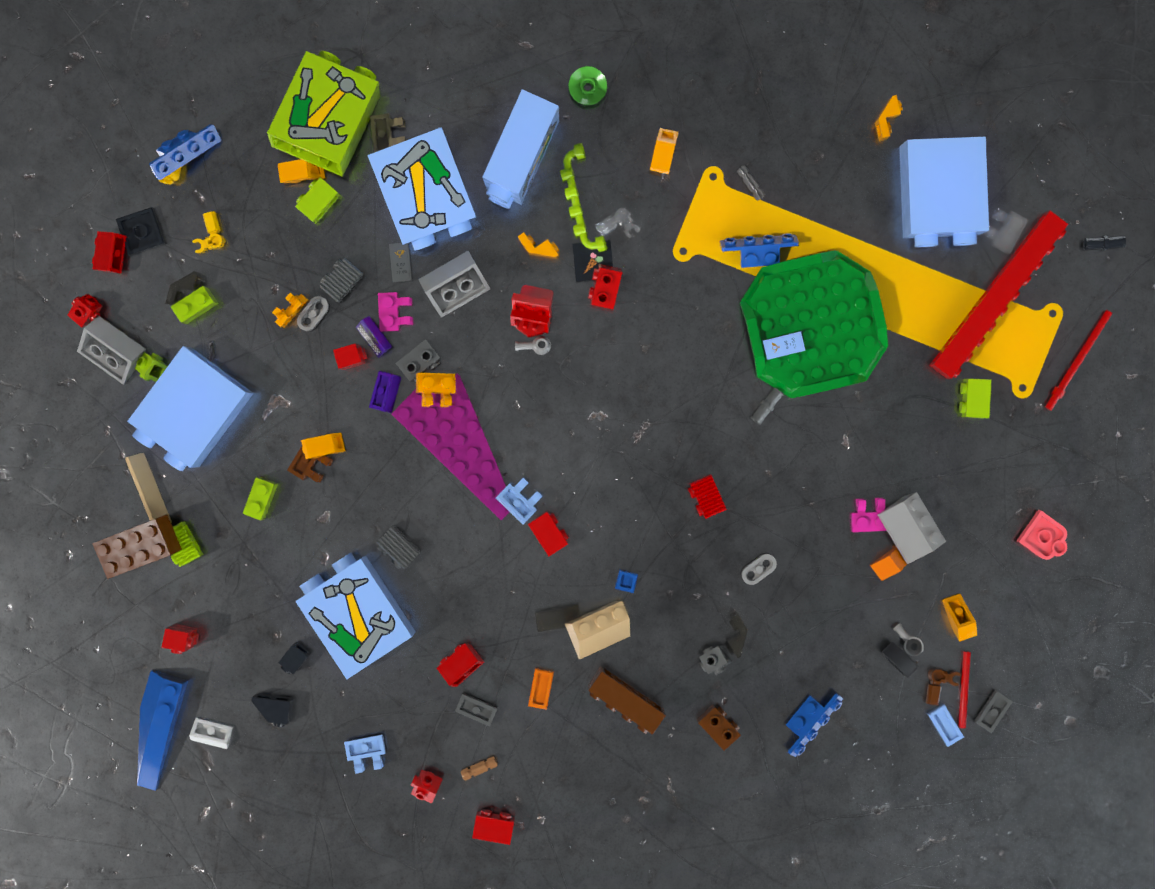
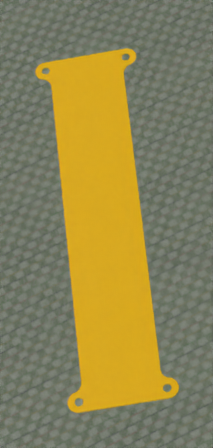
M716 166L708 167L704 171L673 247V255L678 261L686 262L694 255L701 254L754 276L758 274L762 267L766 266L741 268L740 250L723 252L720 240L730 237L742 239L746 236H782L785 233L796 235L799 246L780 247V262L837 250L871 271L879 290L887 329L937 350L942 349L985 292L983 289L762 200L757 201L750 195L728 187L724 182L722 170ZM711 173L717 175L716 180L713 181L709 178ZM683 247L687 249L685 255H681L679 252ZM1010 301L1007 305L1008 310L1006 313L996 319V326L991 332L987 331L984 335V342L979 347L976 346L972 351L973 356L968 362L1007 377L1012 383L1014 395L1018 398L1030 396L1063 317V310L1056 303L1047 304L1041 310H1032ZM1050 310L1056 311L1055 317L1049 316ZM1021 384L1026 385L1024 392L1019 390Z

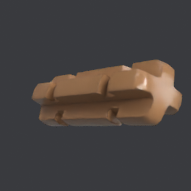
M494 756L487 758V761L478 762L470 766V769L467 767L461 770L462 778L465 781L469 780L473 775L475 777L487 772L489 768H496L498 763Z

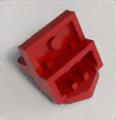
M523 285L520 294L513 293L512 312L510 315L511 326H515L517 330L527 337L548 333L552 318L553 291Z

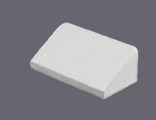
M195 718L189 736L193 741L227 749L233 727Z

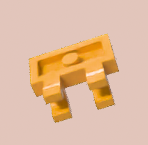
M289 293L285 299L291 305L286 310L276 307L272 312L278 318L275 323L285 328L310 301L305 295L294 296L292 293Z
M417 373L416 393H422V407L433 405L431 393L441 394L440 407L452 406L450 394L456 393L455 374Z

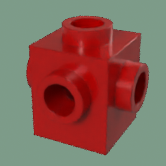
M89 294L82 297L78 296L71 303L72 308L67 316L80 327H84L100 316L99 311L103 306L96 298Z
M421 770L419 776H414L410 785L414 787L411 794L419 800L432 803L442 778L435 776L432 772Z

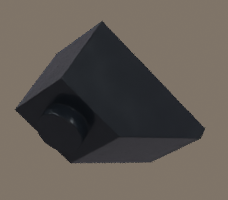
M255 694L252 697L251 702L268 723H273V726L285 727V725L291 722L292 698Z

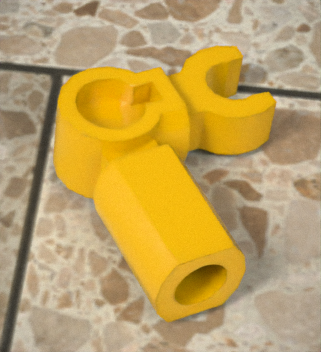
M215 211L202 214L207 233L210 236L205 237V240L194 239L192 241L194 244H201V248L195 250V253H204L207 248L209 250L219 249L226 243L224 236L219 233L221 229Z

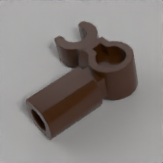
M938 668L930 669L928 671L930 684H928L925 703L938 706L942 688L940 683L945 684L948 682L950 685L959 686V683L953 682L952 678L955 675L960 676L961 674L957 671H950L948 673L946 670Z

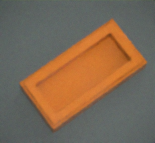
M535 668L529 707L547 710L554 671Z

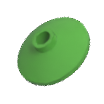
M590 66L581 67L571 75L569 92L576 102L582 105H594L605 96L607 81L604 74L597 68ZM586 84L592 87L589 91L584 89Z

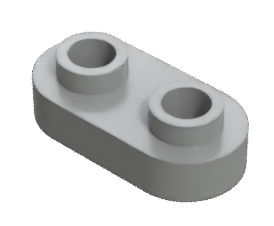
M321 296L312 298L298 316V326L305 331L315 329L329 310L328 301ZM318 303L323 305L321 310H318L316 307ZM307 318L311 319V323L309 325L305 324V320Z
M762 554L744 567L741 573L743 581L749 585L757 584L775 570L777 565L776 559L770 554ZM764 560H769L767 567L763 566ZM750 571L754 572V576L752 578H748L747 576L748 572Z

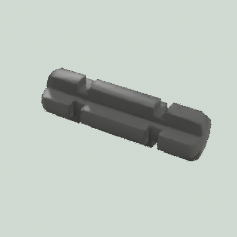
M746 165L740 167L737 173L740 177H743V182L750 192L754 193V198L757 201L761 200L766 195L764 190L759 188V183L752 173H749L750 170Z

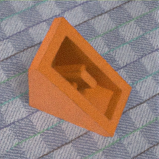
M895 546L870 566L879 579L883 581L901 572L907 563Z

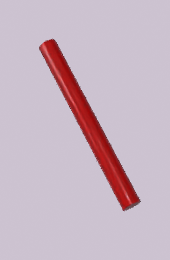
M963 651L958 728H966L971 652Z

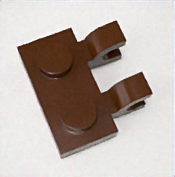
M301 447L287 471L302 480H305L308 476L315 482L320 483L324 476L312 469L317 460L326 466H331L334 459L327 455L306 459Z

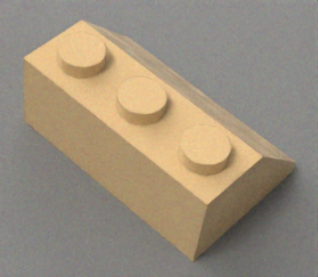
M613 601L565 623L579 659L630 637V619L623 601Z

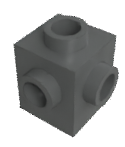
M724 645L715 648L711 646L703 651L704 654L699 657L702 669L708 674L715 673V675H718L726 670L725 666L732 663Z

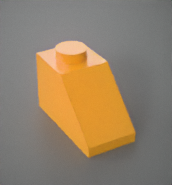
M961 594L943 599L942 602L950 625L959 642L977 636L976 621Z

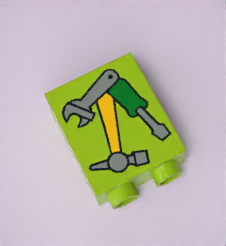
M306 51L267 134L271 147L343 177L370 120V116H372L380 99L379 82L376 81L377 76L365 67L356 66L354 71L341 66L340 59L327 51H320L318 56Z

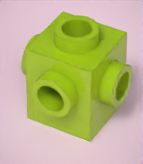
M144 352L137 360L135 369L144 380L157 382L168 366L162 362L163 358L155 353L150 355Z

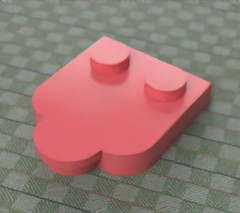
M1038 510L1017 539V542L1038 557L1048 560L1054 556H1062L1067 551V543L1065 541L1067 530L1043 511Z

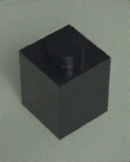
M295 642L278 663L282 665L281 669L284 672L295 674L309 657L310 653Z

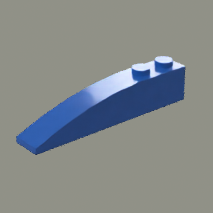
M154 670L150 671L140 706L138 786L157 790L188 680Z

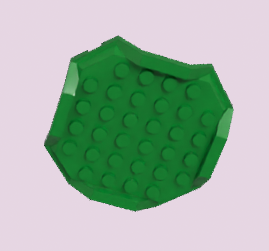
M837 250L762 267L740 301L754 356L756 377L778 389L789 398L806 396L867 381L888 347L887 325L879 290L871 271ZM801 332L805 351L767 360L763 345L764 340Z

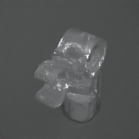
M625 208L618 209L614 213V217L609 216L594 226L600 236H604L615 229L617 223L625 228V235L628 238L632 237L629 233L630 228H634L637 233L640 232L639 227L632 224L629 212Z

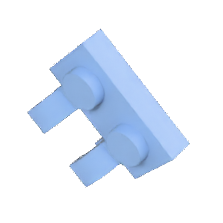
M524 478L515 487L509 483L496 497L522 524H525L537 511L534 505L542 497L538 491L529 500L520 494V491L528 484Z
M383 734L344 742L347 761L353 760L355 774L365 771L362 758L372 757L374 770L384 767L381 757L382 754H386Z

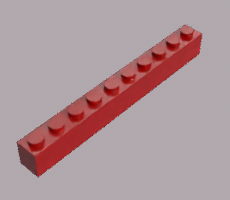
M1051 210L1042 215L929 366L946 379L956 378L962 371L960 367L964 362L967 363L972 358L974 348L976 346L979 347L984 342V335L987 331L991 332L997 324L995 322L999 316L1002 317L1008 310L1007 305L1009 302L1014 301L1019 296L1020 292L1018 290L1021 286L1027 285L1032 278L1030 276L1034 270L1037 271L1043 264V257L1053 251L1055 241L1057 239L1060 240L1067 232L1065 228L1068 226V223Z

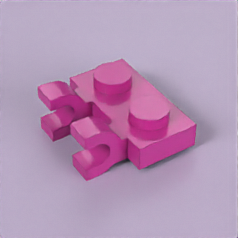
M398 292L378 293L379 329L381 332L400 331V325H413V317H399V306H412V298H398Z
M863 498L856 499V512H851V532L887 531L878 517V514L885 510V499L875 498V511L865 512L866 500Z

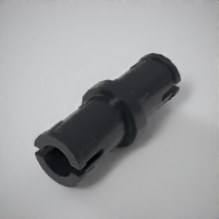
M1102 235V237L1084 239L1085 250L1102 249L1104 251L1108 250V248L1126 247L1125 235L1112 237Z

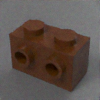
M713 704L697 718V722L725 751L741 736L738 731L740 727L733 720L730 722L725 717L727 713L720 706L717 708Z

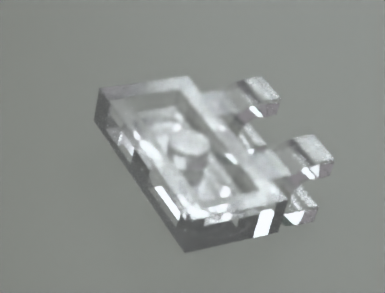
M998 209V211L994 210L991 218L1003 224L999 232L997 229L989 226V231L983 233V235L994 240L992 243L993 247L1006 254H1011L1028 219L1013 211H1009L1007 215L1001 209Z

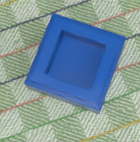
M619 569L615 589L634 593L638 574Z

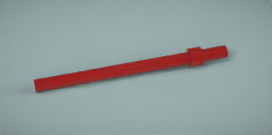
M1105 310L1058 387L1055 386L1051 392L1052 396L1045 406L1046 409L1052 411L1057 401L1062 399L1065 394L1064 390L1112 316V312Z

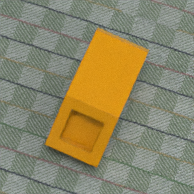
M897 95L892 96L888 100L875 122L879 141L887 140L892 133L890 122H887V120L897 118L901 114L902 104L897 99Z
M660 128L650 170L669 174L679 132Z
M302 159L278 163L280 183H299L303 180L325 178L323 168Z
M523 232L518 236L519 241L529 255L552 259L559 257L557 252L560 250L554 241L550 243L547 239L535 248L534 245L536 243L530 234L526 236Z
M341 433L301 440L302 451L306 459L345 452Z

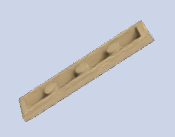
M139 453L126 457V463L149 520L167 514L172 523L145 454Z

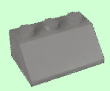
M469 251L418 279L441 318L490 290Z
M98 316L84 328L77 352L124 385L136 370L137 360L146 349L108 321Z
M917 492L903 496L878 514V517L907 564L933 552L946 542Z

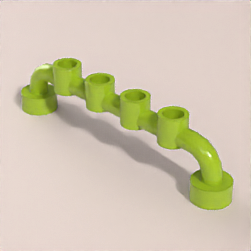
M582 143L575 144L574 149L565 155L563 160L564 169L560 170L562 180L568 183V188L564 189L567 200L571 199L573 205L569 207V213L571 218H576L577 225L573 226L574 234L576 237L580 236V240L586 248L598 249L599 252L607 251L604 236L595 237V242L590 241L587 236L579 193L571 167L572 158L577 157V160L586 158Z

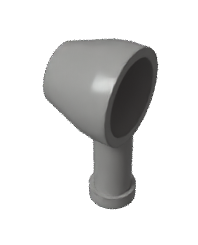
M538 336L533 342L515 341V351L533 349L535 353L544 355L550 351L551 342L546 336ZM540 341L545 342L544 348L538 347Z
M901 623L893 628L905 641L904 649L907 654L918 656L923 652L924 645L921 639L911 637L902 627ZM914 643L918 645V649L915 651L911 649V645Z

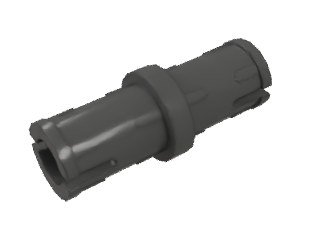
M773 387L765 400H761L759 408L750 418L761 425L769 412L774 410L773 407L783 396V393Z

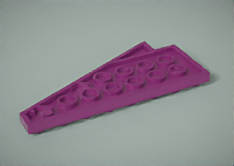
M458 373L455 375L456 393L450 394L452 406L440 407L441 394L431 393L433 405L422 407V393H416L415 389L391 415L502 520L509 511L496 497L506 488V484Z

